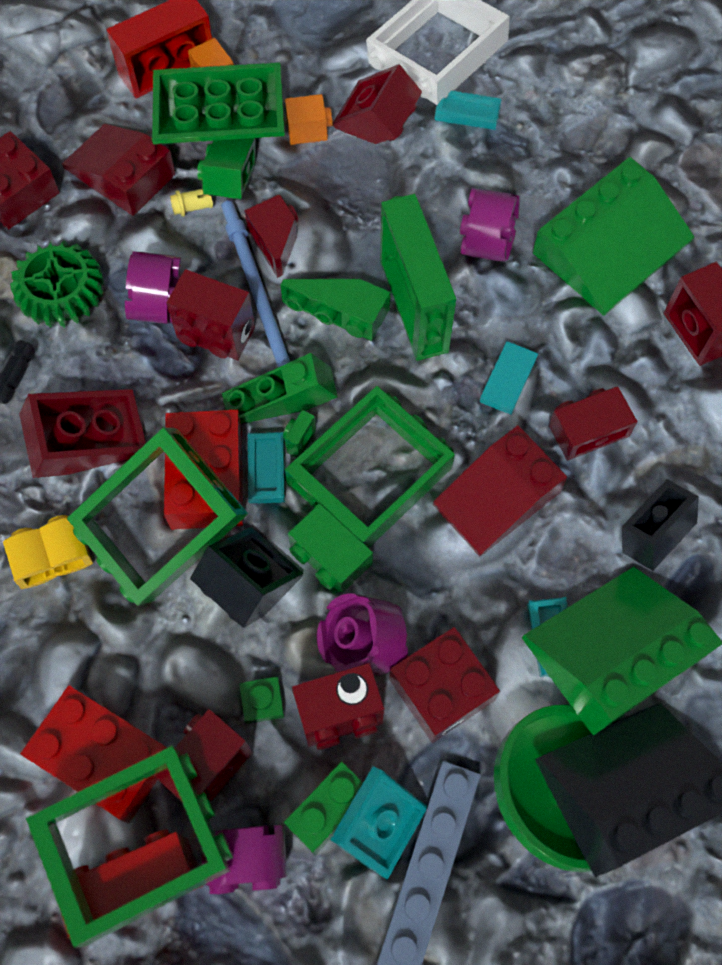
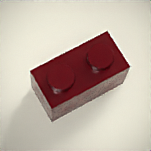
M617 386L609 390L604 388L597 389L591 392L585 399L575 403L573 400L561 403L555 408L548 426L566 460L569 461L630 437L638 421Z

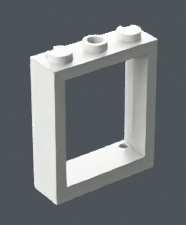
M411 0L366 39L368 63L373 68L381 71L400 64L421 89L422 94L420 96L437 105L439 101L448 96L450 91H454L508 41L510 16L481 0ZM439 12L478 34L479 37L441 72L435 75L395 51V49Z

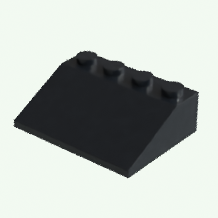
M661 703L613 723L594 736L591 733L535 759L594 877L620 868L722 814V762Z

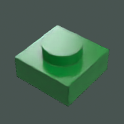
M302 410L296 420L291 419L283 434L288 454L297 458L304 452L316 432L314 415Z
M278 676L239 683L246 724L284 718Z

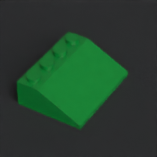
M280 62L153 70V144L285 136Z
M628 157L538 230L532 253L598 312L605 316L690 244L695 236L656 178L633 158Z
M635 567L630 568L521 637L593 736L722 645V640L697 610Z

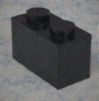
M667 479L622 526V553L654 571L697 524L699 496Z

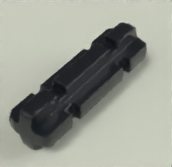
M18 340L11 351L14 354L8 356L0 371L1 404H7L13 395L11 389H16L28 366L25 364L26 361L30 362L35 353L33 345L29 342Z

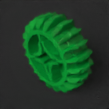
M50 240L49 246L46 248L37 244V252L33 254L25 251L27 260L17 261L18 270L11 272L13 282L10 283L14 296L13 299L17 307H20L23 315L27 318H32L38 325L45 322L50 328L56 322H59L60 326L65 328L68 320L78 324V316L81 314L90 317L89 307H98V297L103 296L102 285H104V278L100 272L101 268L98 261L93 259L88 249L82 250L77 243L70 247L69 243L65 240L59 246H56Z

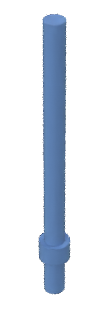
M225 201L221 204V208L227 222L225 226L229 240L235 244L278 367L289 363L290 359L246 239L248 236L244 221L239 219L233 201Z

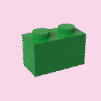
M255 138L216 140L212 144L208 143L205 159L199 161L197 171L198 180L202 181L203 194L242 199L255 168Z
M320 503L288 533L291 546L289 548L290 553L301 564L304 565L308 562L317 571L315 573L317 579L329 590L334 587L343 594L373 564V552Z
M341 761L283 823L316 856L330 841L363 782Z

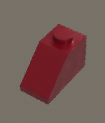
M279 194L244 210L247 230L277 278L283 276L297 238L296 223L299 222L294 207L291 204L286 205Z

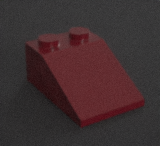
M103 124L62 163V167L132 216L176 175L168 148L162 144H153L152 138L147 134L108 124Z
M133 389L28 394L19 413L33 478L70 475L127 460L146 444Z
M517 425L477 458L433 501V506L475 553L481 557L559 495L567 476Z

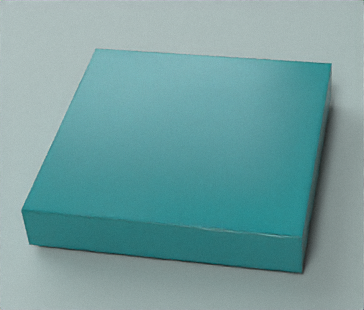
M373 766L330 841L388 880L427 810V806L383 770Z

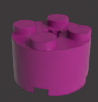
M472 188L468 207L471 208L470 215H463L460 226V235H464L461 254L506 262L510 257L516 235L514 228L515 221L519 218L520 196Z
M132 251L133 254L129 258L126 277L128 299L132 300H125L126 319L162 324L172 323L166 302L182 275L180 274L181 257Z
M353 593L340 595L329 603L326 609L330 611L325 621L320 620L318 625L317 645L322 659L325 663L331 664L335 668L334 670L340 672L370 663L374 677L387 674L392 667L407 658L406 624L401 608L398 605L386 600Z
M284 824L275 825L274 833L269 834L268 825L215 831V835L224 834L233 857L227 860L230 872L205 884L209 885L210 894L235 892V889H239V884L251 882L253 891L276 889L278 885H281L280 879L287 877ZM201 846L203 865L207 863L208 860Z

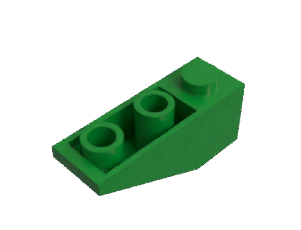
M283 279L280 284L282 302L290 309L311 314L324 324H334L345 329L356 338L363 337L372 341L390 310L391 292L361 279Z
M312 353L222 393L225 410H238L241 424L298 413L302 410L307 411L338 398L331 367Z

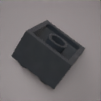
M249 527L209 545L192 573L190 580L207 597H210L233 621L237 622L242 628H245L264 617L301 579L304 573L256 530Z

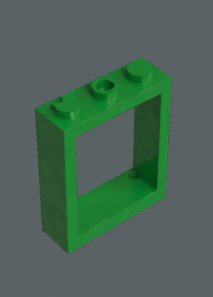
M416 194L395 196L390 200L381 202L380 264L415 359L420 361L449 353L457 299Z
M376 386L286 467L285 475L287 484L313 508L320 503L366 547L370 548L452 469L455 454L452 447L446 444L445 439L441 437L436 438L427 430L426 424L420 417L415 414L410 415L405 411L396 396L393 397L389 392L385 393ZM377 414L430 461L433 466L367 527L311 474Z
M163 427L67 517V520L74 527L73 533L76 538L83 544L88 545L96 554L98 565L105 572L112 574L120 584L119 589L122 595L128 601L139 606L155 600L203 556L209 545L222 539L248 515V512L181 432L176 428ZM165 452L218 517L154 576L145 582L93 517L157 457Z
M171 746L25 818L73 947H85L231 871L227 860L232 858L233 855L224 834L215 835L209 819L215 817V813L206 793L203 792L198 795L191 779L197 777L198 774L188 753L180 755V752L174 746ZM168 768L208 862L94 921L57 822Z

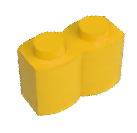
M55 516L39 529H18L11 534V537L3 541L14 581L20 589L41 585L57 576L67 575L93 564L87 545L80 542L74 535V527L67 520L69 516Z

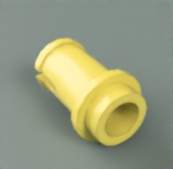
M203 189L180 193L177 190L174 195H170L174 215L180 214L181 217H184L187 212L213 208L211 195L203 194Z

